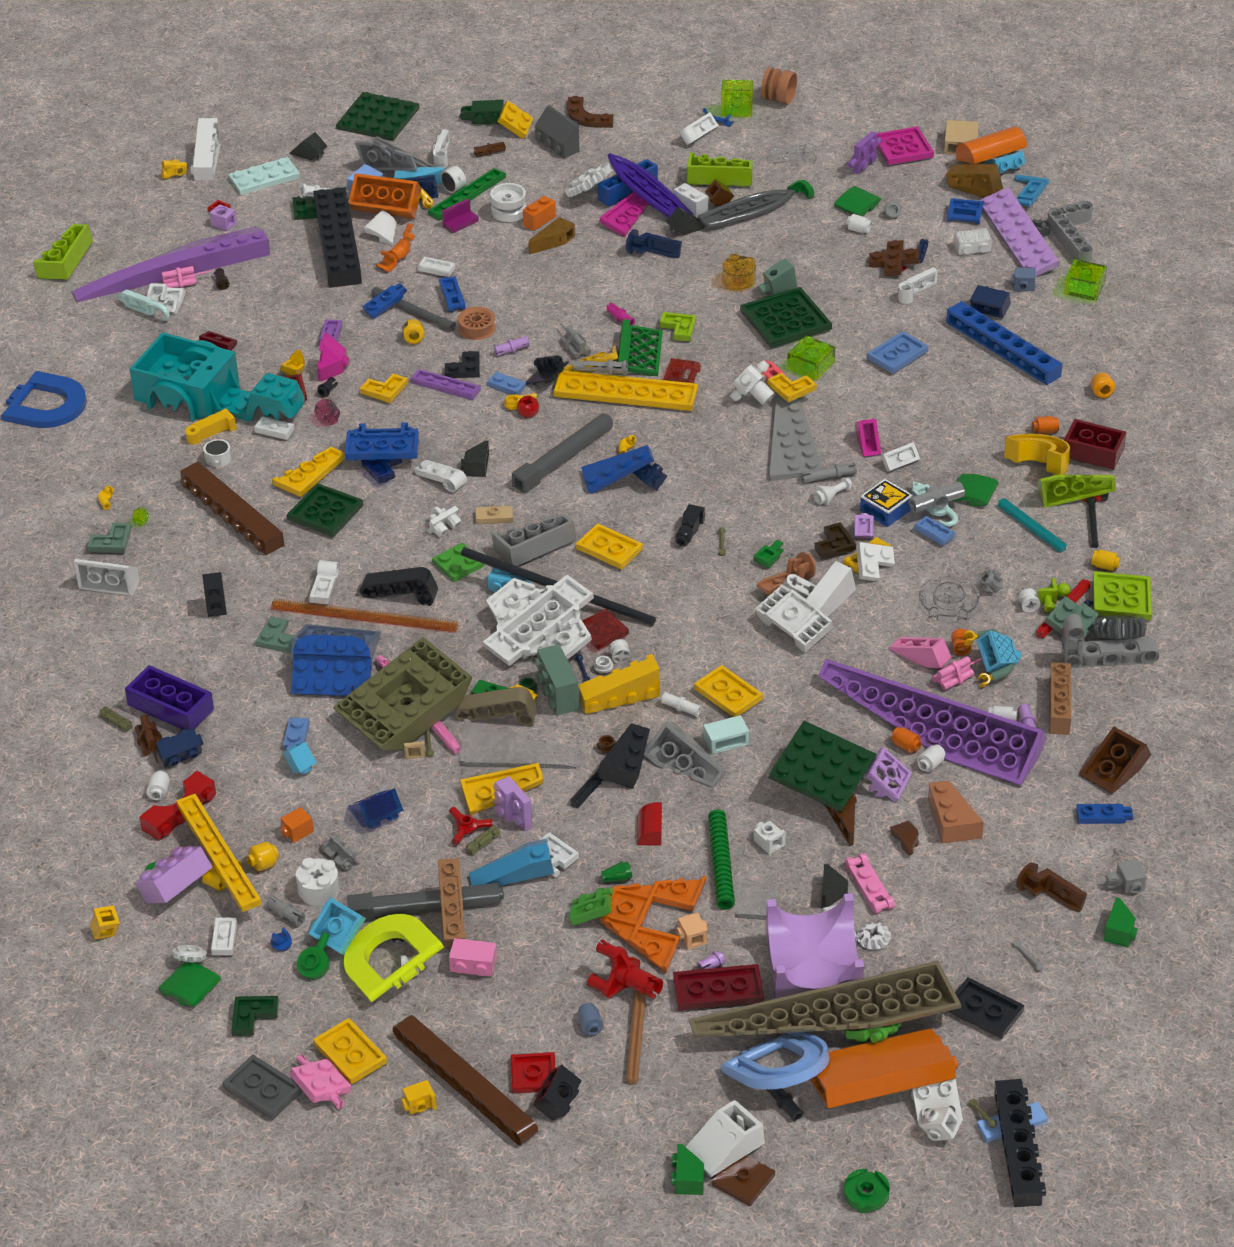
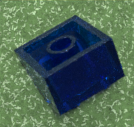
M395 788L383 790L348 805L349 810L362 827L369 826V829L381 825L380 821L387 818L388 821L398 818V813L404 811Z

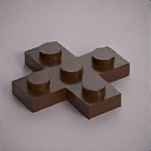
M904 240L888 241L886 251L869 253V267H884L885 276L902 275L903 265L919 264L920 250L919 248L904 250Z

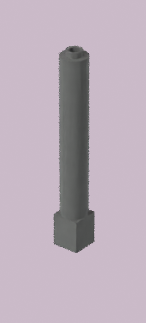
M605 413L600 414L533 463L529 464L526 462L512 472V486L525 494L540 484V479L613 427L612 418Z
M498 883L461 887L463 908L500 904V899H504L503 886L499 887ZM440 889L372 897V892L347 895L348 908L366 918L363 923L373 922L376 917L394 914L441 910Z

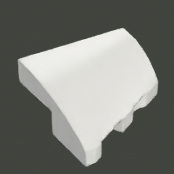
M382 210L364 227L365 233L379 237V242L392 246L397 222L390 214Z
M150 283L147 297L163 304L170 313L176 314L183 302L186 291L184 288H169L166 284Z

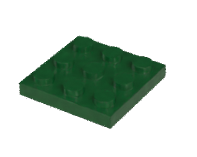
M317 483L287 513V520L334 537L363 506V500Z

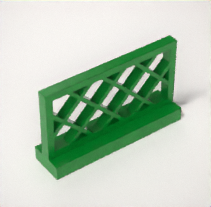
M623 319L617 362L627 360L628 365L634 363L636 367L628 366V372L658 376L663 330L629 325L630 320ZM633 332H638L640 335L636 336ZM650 335H656L658 337L653 339ZM646 338L648 341L643 342L641 339ZM636 341L639 345L634 346L632 343ZM653 344L656 348L651 349L649 346ZM644 348L647 352L643 353L640 349ZM635 352L638 356L634 357L631 353ZM652 355L654 359L651 360L647 356ZM643 359L645 363L642 364L638 360ZM651 366V367H653L655 370L648 369V368H646V367Z

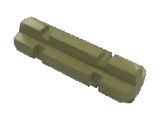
M107 706L100 709V716L107 719L113 725L125 732L132 729V722L128 719H125Z
M492 825L487 829L488 832L484 831L466 845L467 853L470 855L476 854L479 851L478 849L481 850L493 841L492 838L495 839L500 835V829Z

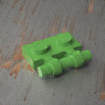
M602 887L596 889L594 893L588 895L584 893L579 895V898L573 899V905L570 909V921L573 926L611 913V895H614L612 887L606 889Z
M901 1022L879 1028L845 1030L846 1038L856 1039V1042H865L870 1037L873 1043L882 1042L887 1038L888 1034L892 1035L898 1031Z

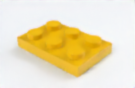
M597 523L576 543V549L622 570L643 550V543Z
M723 665L694 683V690L732 717L740 716L763 700V693Z
M350 1018L313 1039L314 1046L325 1058L332 1062L351 1085L388 1063L387 1057Z

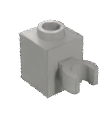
M1138 859L1119 862L1116 873L1106 874L1109 881H1105L1108 889H1115L1120 885L1124 894L1145 891L1147 877Z

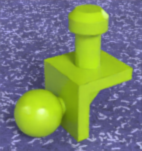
M1052 578L1049 586L1038 589V598L1040 604H1044V611L1052 612L1057 603V594L1061 597L1067 596L1070 593V586L1067 583H1060L1057 586L1056 578Z

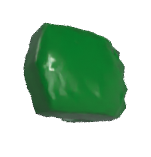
M798 180L787 187V190L803 193L808 199L814 198V189L805 180Z

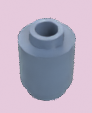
M592 1003L582 1004L577 1014L582 1031L586 1035H596L604 1026L599 1010Z

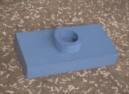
M928 516L914 524V530L942 546L955 537L954 531Z

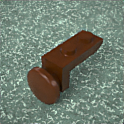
M1034 862L1027 864L1021 870L1016 881V887L1020 891L1027 889L1033 896L1045 892L1069 909L1077 912L1082 911L1087 897L1086 892L1048 868L1037 873L1038 864Z

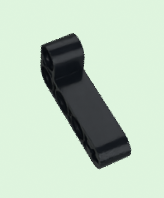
M416 567L366 574L359 592L363 597L367 598L414 593L421 605L428 604V606H431L438 592V586L429 569Z

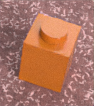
M301 807L280 818V831L285 838H289L293 843L314 832L312 817Z

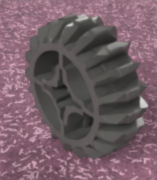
M1137 616L1098 617L1095 619L1094 624L1095 636L1099 638H1141L1145 636L1147 630L1146 620L1143 617Z

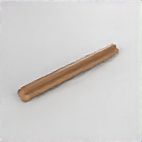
M634 990L626 1082L628 1084L638 1083L646 995Z

